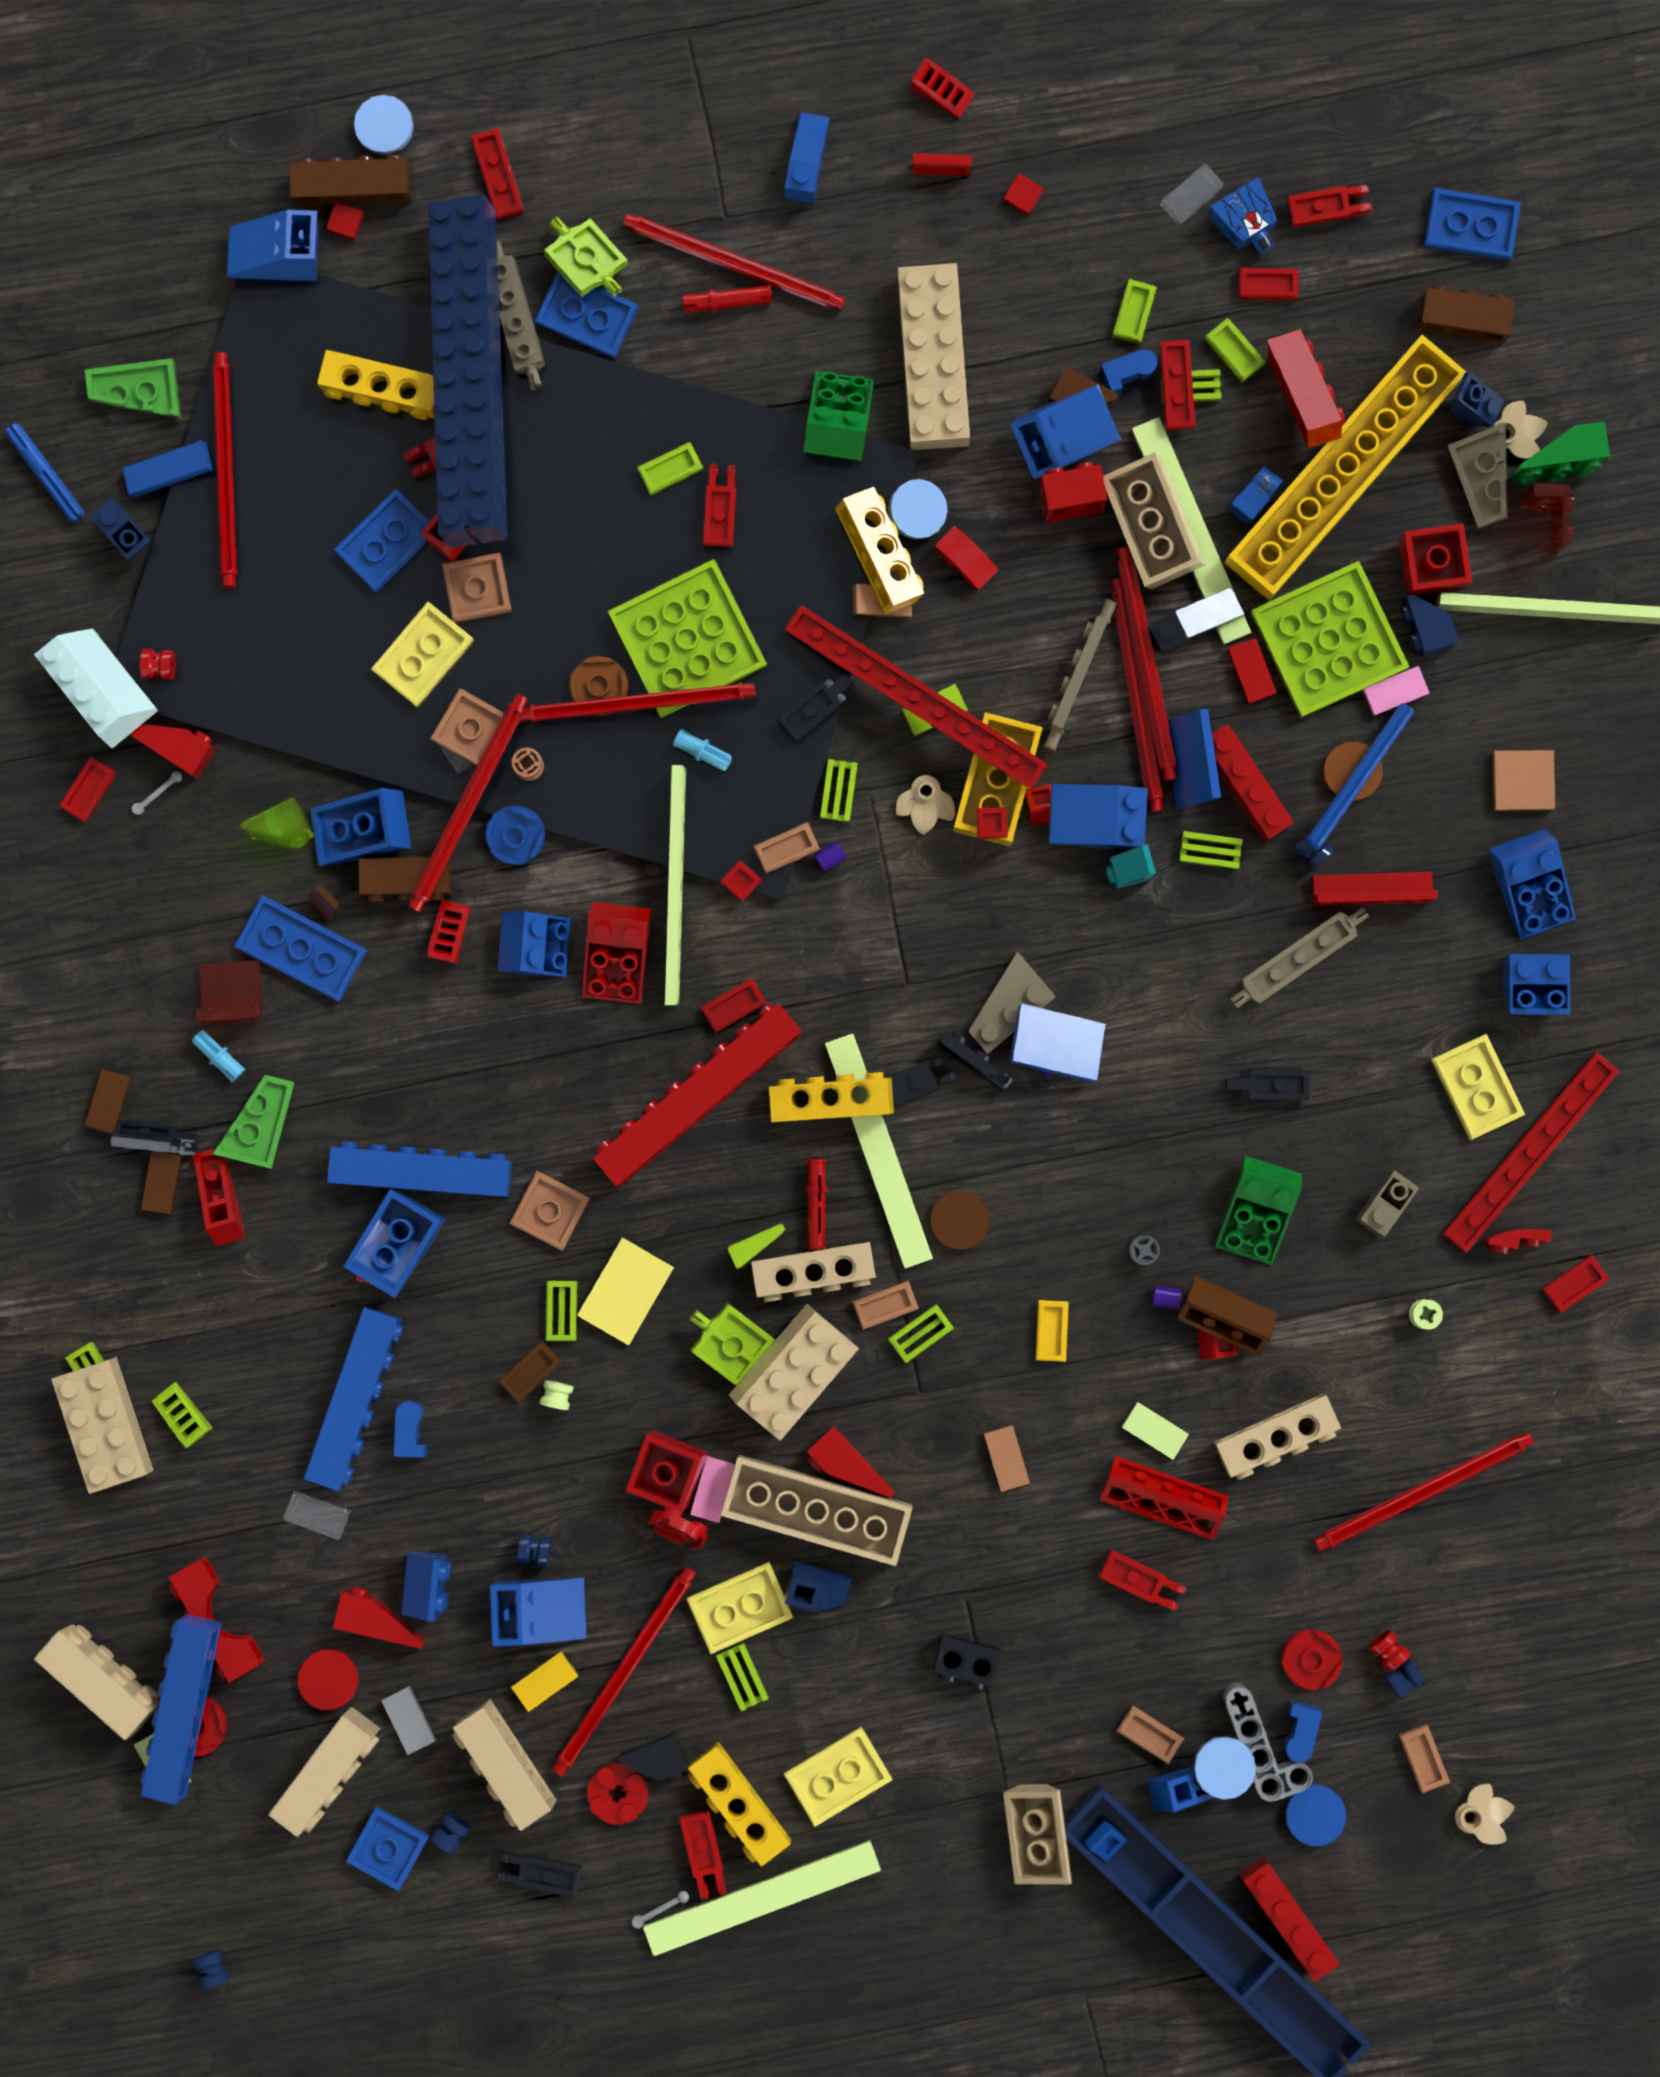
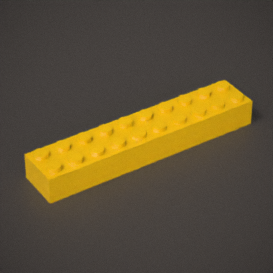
M1421 335L1347 419L1345 424L1342 425V438L1327 442L1230 553L1224 564L1265 599L1270 601L1459 385L1466 371L1425 336Z

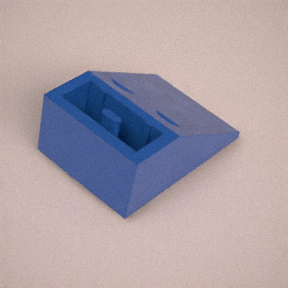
M285 210L231 226L229 229L227 278L317 281L319 238L317 211Z
M1098 384L1020 415L1010 424L1033 479L1045 475L1046 471L1067 466L1120 440Z
M1545 829L1489 849L1496 879L1520 940L1576 920L1558 842Z
M584 1577L494 1581L490 1585L492 1646L529 1645L587 1638Z

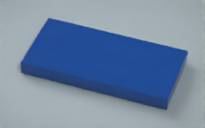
M261 895L234 946L236 949L338 1002H341L368 951Z

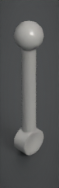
M172 772L171 778L141 803L133 804L132 812L136 815L143 814L144 807L174 782L181 781V772Z
M681 1891L676 1898L643 1916L636 1915L632 1920V1925L635 1928H641L644 1922L679 1902L686 1903L689 1899V1894L686 1891Z

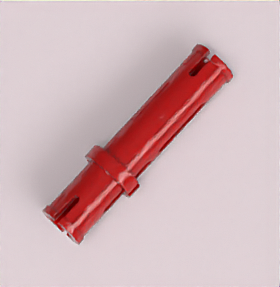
M769 284L767 286L723 291L709 289V292L683 294L685 314L707 310L715 313L717 309L772 304L771 286Z
M807 1159L808 1186H805V1192H808L807 1249H826L825 1192H828V1186H825L826 1159Z

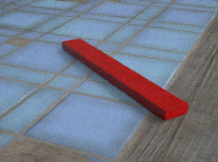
M1594 1052L1442 1234L1460 1250L1467 1253L1620 1071L1598 1052Z

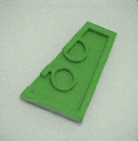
M172 358L85 369L87 394L91 402L181 419L175 361Z
M265 1075L213 1154L272 1169L295 1082Z

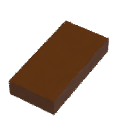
M101 1069L85 1126L113 1134L118 1121H120L132 1077Z
M151 1151L141 1210L173 1215L183 1156Z
M542 1340L498 1382L517 1403H520L563 1362Z

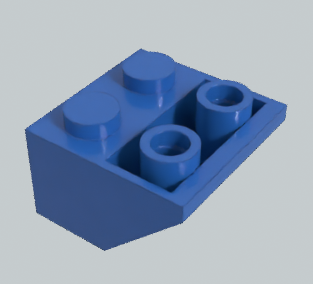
M527 911L502 912L498 971L521 975L566 977L571 918Z
M1509 954L1504 956L1503 990L1508 1013L1523 1015H1570V955Z
M411 1551L407 1554L401 1615L434 1622L443 1614V1611L447 1610L448 1593L444 1592V1584L446 1580H450L451 1562H447V1554Z

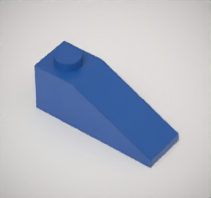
M801 112L786 177L785 199L814 204L830 117Z
M1194 1767L1173 1771L1147 1780L1155 1811L1176 1812L1215 1797L1201 1788L1195 1778Z

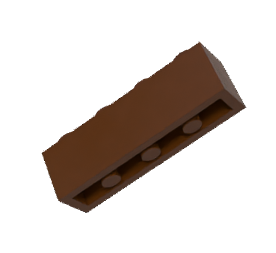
M389 155L385 159L360 156L356 160L346 161L343 158L331 157L327 161L320 162L303 158L299 159L298 162L289 163L290 198L295 207L335 205V202L345 205L412 202L411 167L407 158L399 155Z

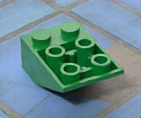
M816 371L803 452L862 461L874 380L861 376L852 377L839 375L834 372Z
M1605 421L1575 425L1520 464L1508 478L1509 483L1518 482L1519 485H1529L1537 482L1536 479L1548 478V481H1558L1565 479L1566 475L1577 473V477L1594 475L1595 471L1602 467V464L1610 457Z
M1245 1155L1233 1186L1215 1247L1272 1265L1301 1192L1302 1173Z

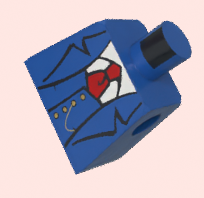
M1259 177L1210 207L1209 219L1237 249L1240 250L1253 243L1258 253L1263 255L1275 246L1268 232L1274 229L1277 219Z

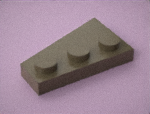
M1503 422L1448 445L1479 529L1508 518L1506 428Z
M1018 951L968 1031L986 1054H989L1014 1033L1018 1006L1020 1004L1044 1008L1056 997Z

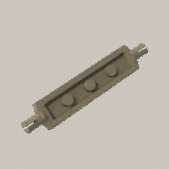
M497 241L499 316L514 370L517 374L527 375L529 388L535 390L536 386L538 388L542 386L538 370L545 365L515 258L512 255L504 256L501 242Z
M1105 600L1100 614L1097 615L1094 623L1088 621L1082 638L1087 640L1083 650L1077 648L1070 664L1076 668L1072 677L1065 676L1059 690V692L1064 694L1061 703L1057 704L1054 702L1048 719L1053 722L1048 739L1044 747L1056 751L1061 736L1064 735L1062 729L1106 625L1111 623L1110 619L1117 605L1111 600Z
M1363 907L1349 917L1340 911L1243 978L1244 989L1231 997V1002L1233 1003L1240 997H1243L1234 1004L1237 1009L1250 999L1260 1004L1357 937L1355 926L1369 918L1368 913L1357 919V916L1366 911Z

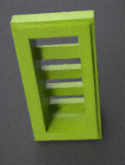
M778 1224L728 1246V1251L736 1269L741 1268L786 1230L784 1225Z
M174 1382L152 1400L185 1448L191 1447L213 1429L177 1382ZM173 1394H176L178 1399L166 1408L163 1403ZM183 1403L185 1408L173 1417L170 1412ZM190 1413L192 1417L183 1425H180L178 1421ZM196 1422L199 1427L188 1435L185 1430Z

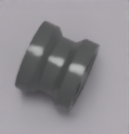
M1138 1236L1130 1242L1128 1254L1134 1263L1149 1265L1158 1259L1160 1247L1154 1238Z

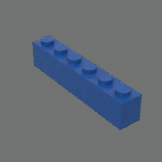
M339 1142V1147H330L327 1183L510 1197L513 1162L505 1161L506 1155L488 1153L487 1159L476 1158V1152L458 1151V1157L446 1156V1150L428 1149V1154H416L417 1148L402 1146L398 1147V1152L386 1151L387 1145L369 1144L368 1150L357 1149V1143Z
M371 1307L363 1308L304 1480L336 1491L343 1489L344 1485L349 1486L354 1473V1469L350 1468L354 1456L359 1457L364 1444V1440H361L360 1437L363 1429H368L373 1419L374 1412L370 1411L373 1400H379L384 1387V1383L380 1382L383 1371H389L394 1355L390 1354L394 1342H399L404 1326L400 1325L402 1318Z
M187 1614L175 1621L171 1628L170 1638L173 1639L171 1650L167 1653L164 1661V1668L167 1671L158 1691V1697L161 1700L159 1709L156 1710L152 1720V1726L155 1729L153 1738L150 1739L146 1749V1755L149 1756L147 1767L144 1768L140 1778V1784L143 1785L141 1796L176 1805L187 1795L222 1625L221 1622Z

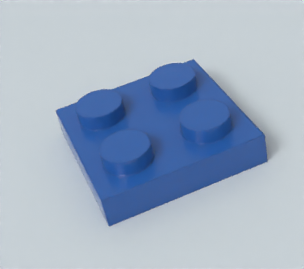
M377 1806L346 1862L399 1891L430 1835Z

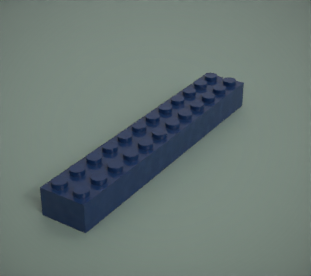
M485 194L428 203L438 535L450 547L476 544V538L473 534L481 543L508 539L496 210Z
M1100 1782L1064 1819L1066 1838L1315 2077H1342L1348 2071V2068L1340 2056L1344 2053L1347 2060L1353 2065L1371 2046L1367 2037ZM1104 1821L1122 1831L1128 1839L1108 1861L1090 1851L1084 1843Z

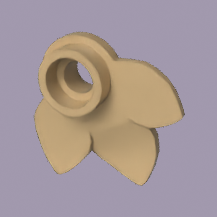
M1516 401L1507 405L1502 412L1501 420L1496 421L1494 426L1504 422L1506 432L1509 435V438L1506 439V449H1509L1517 458L1529 459L1540 451L1535 440L1545 430L1547 421L1537 416L1526 415L1524 401Z
M921 775L913 781L911 789L901 793L898 797L896 814L899 816L911 815V820L916 830L921 834H926L933 828L937 818L952 821L955 816V806L952 797L946 792L941 791L940 784L936 778L931 775ZM929 785L932 788L929 795L921 794L920 789L922 786Z
M1481 1784L1474 1787L1469 1792L1467 1802L1457 1808L1455 1822L1463 1832L1474 1833L1482 1843L1501 1844L1507 1838L1499 1824L1503 1823L1510 1816L1515 1807L1503 1798L1493 1797L1491 1784ZM1468 1812L1474 1813L1475 1817L1472 1822L1465 1821V1815Z

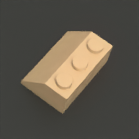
M1020 1784L1003 1792L1015 1884H1070L1071 1875L1060 1790L1048 1784Z

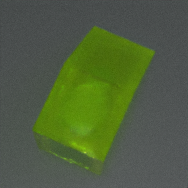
M294 797L240 823L241 828L250 838L285 849L301 847L308 842V839L314 837L306 816Z

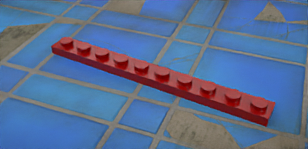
M801 605L785 628V631L1029 790L1032 791L1048 767L1046 762Z

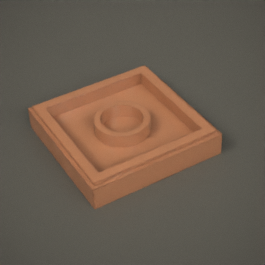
M501 553L442 564L454 623L512 612Z
M460 688L430 740L471 764L478 766L504 713Z
M1554 750L1493 752L1494 811L1555 810Z
M536 1171L509 1224L563 1251L590 1197Z

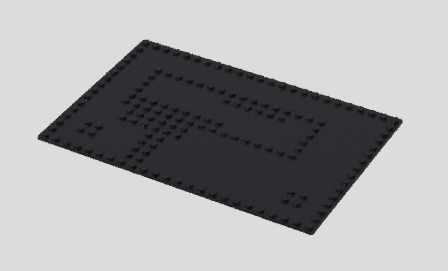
M318 274L317 281L237 278L184 446L201 440L206 442L213 470L171 485L117 655V660L157 708L158 711L155 714L458 804L477 766L434 743L430 738L460 688L503 713L508 704L512 703L516 693L528 699L524 708L530 707V705L538 706L574 702L569 689L572 672L586 658L602 656L611 658L625 671L629 684L627 696L648 694L608 611L715 559L767 663V667L730 685L738 684L739 682L743 684L754 683L756 697H747L744 700L736 699L689 704L663 718H660L656 708L614 712L603 716L586 715L539 720L534 723L532 721H519L475 810L493 815L507 806H524L538 815L543 822L545 831L669 867L672 765H683L686 768L683 872L720 882L737 862L741 860L762 879V882L753 890V893L777 900L783 899L795 862L765 874L754 846L807 823L842 706L798 743L793 740L777 719L822 681L825 682L830 678L835 683L844 674H847L849 678L852 675L787 633L785 628L802 605L858 642H862L869 616L853 615V585L870 584L835 508L843 498L874 487L877 494L883 498L886 506L885 511L889 517L888 506L890 497L899 486L911 480L917 460V452L913 449L869 436L865 437L862 461L803 452L807 418L539 339L545 365L538 370L542 386L540 388L536 386V389L532 390L529 388L527 375L517 374L514 370L503 329L500 328L508 539L481 543L474 535L476 544L466 545L454 561L501 553L512 612L455 623L475 641L417 708L375 674L371 668L427 602H430L453 621L442 567L443 563L451 561L431 548L427 543L375 593L333 550L396 488L429 521L438 512L436 471L420 478H413L411 474L415 467L426 462H432L429 454L411 462H406L403 457L407 451L424 445V442L435 438V418L428 417L427 420H421L410 416V412L399 410L398 413H391L381 409V405L370 403V406H362L354 403L352 398L343 396L341 400L332 399L324 395V392H322L317 383L326 350L433 375L431 308ZM217 352L227 353V364L230 365L229 398L231 408L236 568L238 571V575L235 576L236 587L223 588L222 576H220V537L212 370L214 353ZM348 376L345 380V385H355L358 382L359 376ZM378 382L374 386L373 391L377 393L383 392L387 388L388 383ZM413 388L406 389L402 394V398H413L416 390ZM691 442L703 467V471L650 496L637 467ZM710 464H717L718 478L716 486H727L728 466L736 465V507L733 548L703 546L706 485H709ZM864 519L869 527L875 528L871 520ZM877 545V548L881 553L887 554V551L884 547ZM142 649H153L156 653L163 650H173L176 656L174 679L163 680L160 676H154L152 679L142 678L140 674ZM683 729L685 732L703 741L707 739L710 745L731 755L732 760L729 767L722 771L703 760L698 762L695 760L696 757L674 747L673 743L679 731ZM532 748L541 756L544 762V771L538 779L526 781L521 779L514 771L512 758L519 749Z

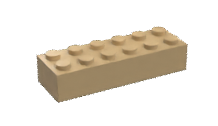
M957 263L898 267L897 279L910 449L926 450L967 447L970 441Z
M738 1455L721 1516L896 1566L913 1507L909 1503Z

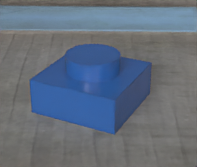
M1104 1821L1084 1843L1090 1851L1108 1861L1128 1839L1122 1831Z

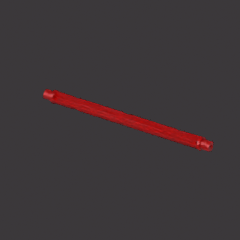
M627 214L623 226L632 229L636 234L656 240L768 285L770 284L830 309L832 307L841 311L846 298L836 295L834 291L658 224L642 216L636 217Z
M217 352L214 353L212 370L220 537V576H222L223 588L236 587L235 576L238 575V571L236 568L231 408L229 398L230 365L227 364V353Z
M1129 547L1117 549L1119 556L1118 567L1122 587L1125 592V602L1159 769L1163 772L1164 781H1171L1177 779L1175 769L1177 763L1172 739L1170 738V728L1158 669L1155 664V655L1143 596L1140 591L1137 566L1132 558Z
M1121 578L1112 580V599L1117 604L1114 611L1143 787L1147 788V802L1150 813L1163 811L1161 801L1163 793L1155 744L1125 602V592L1122 587Z
M739 682L734 685L538 706L530 705V707L523 709L525 712L520 721H532L534 723L539 720L736 699L744 700L747 697H756V688L754 683L743 684Z
M516 693L512 703L508 704L412 893L413 898L408 907L421 912L425 902L428 903L525 712L523 709L528 699Z
M1529 1432L1520 1436L1515 1435L1490 1450L1425 1481L1423 1484L1413 1487L1357 1517L1323 1532L1324 1535L1314 1539V1543L1319 1552L1328 1547L1333 1548L1358 1535V1533L1368 1530L1525 1451L1524 1448L1534 1444V1440Z
M685 1565L681 1573L675 1576V1581L579 1725L577 1731L562 1753L557 1756L558 1760L552 1770L558 1775L564 1776L568 1768L573 1767V1762L604 1717L687 1588H690L692 1585L690 1582L696 1575V1572Z

